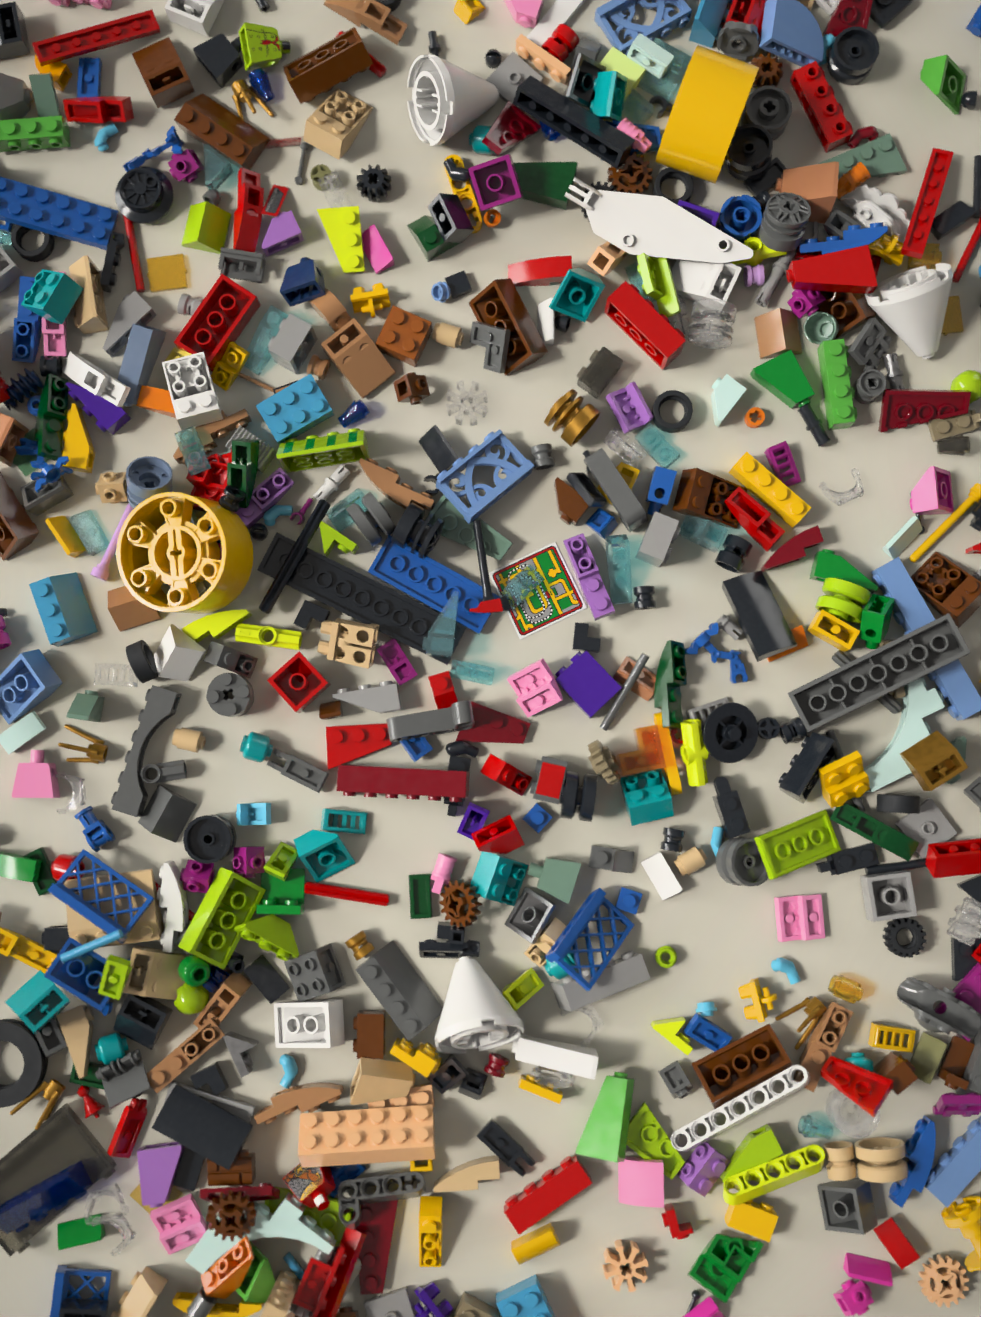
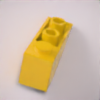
M72 403L71 409L67 413L68 427L63 434L65 444L62 450V457L68 456L69 461L66 465L62 466L73 471L92 473L95 450L82 410Z
M420 1196L419 1267H441L442 1196Z

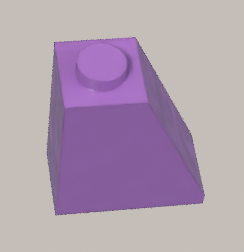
M178 1142L145 1145L137 1151L142 1206L150 1205V1208L160 1207L170 1197L185 1146Z

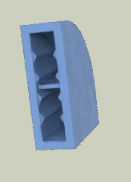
M797 0L765 1L759 48L801 67L817 61L818 64L821 63L824 51L823 37L815 17L808 8Z

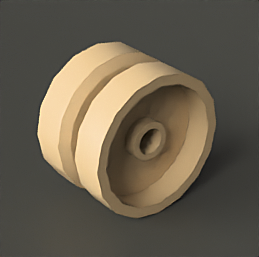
M873 1137L855 1142V1156L860 1159L857 1163V1174L860 1179L868 1182L887 1183L900 1181L908 1177L907 1163L902 1160L906 1155L905 1142L890 1137Z

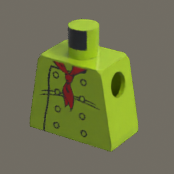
M244 22L238 31L246 71L276 66L282 59V54L290 53V42L279 41L276 28Z

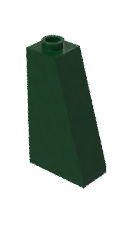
M577 162L514 163L524 196L522 199L566 210L569 199L564 195L566 192L571 194V190L568 188L570 184L573 185L574 183L572 180L577 173Z

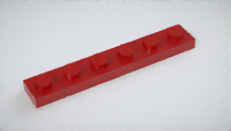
M148 10L32 43L40 66H45L160 33V27L153 10Z
M933 148L901 255L922 259L954 152Z

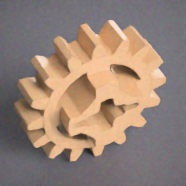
M938 1254L936 1261L930 1257L929 1265L922 1264L925 1271H919L918 1273L923 1278L918 1281V1284L923 1287L921 1292L924 1296H927L931 1303L935 1301L938 1307H941L944 1302L950 1308V1302L952 1301L958 1305V1297L965 1299L962 1293L963 1290L969 1291V1288L964 1284L969 1281V1278L964 1275L966 1270L960 1266L956 1259L952 1261L949 1255H946L943 1260Z

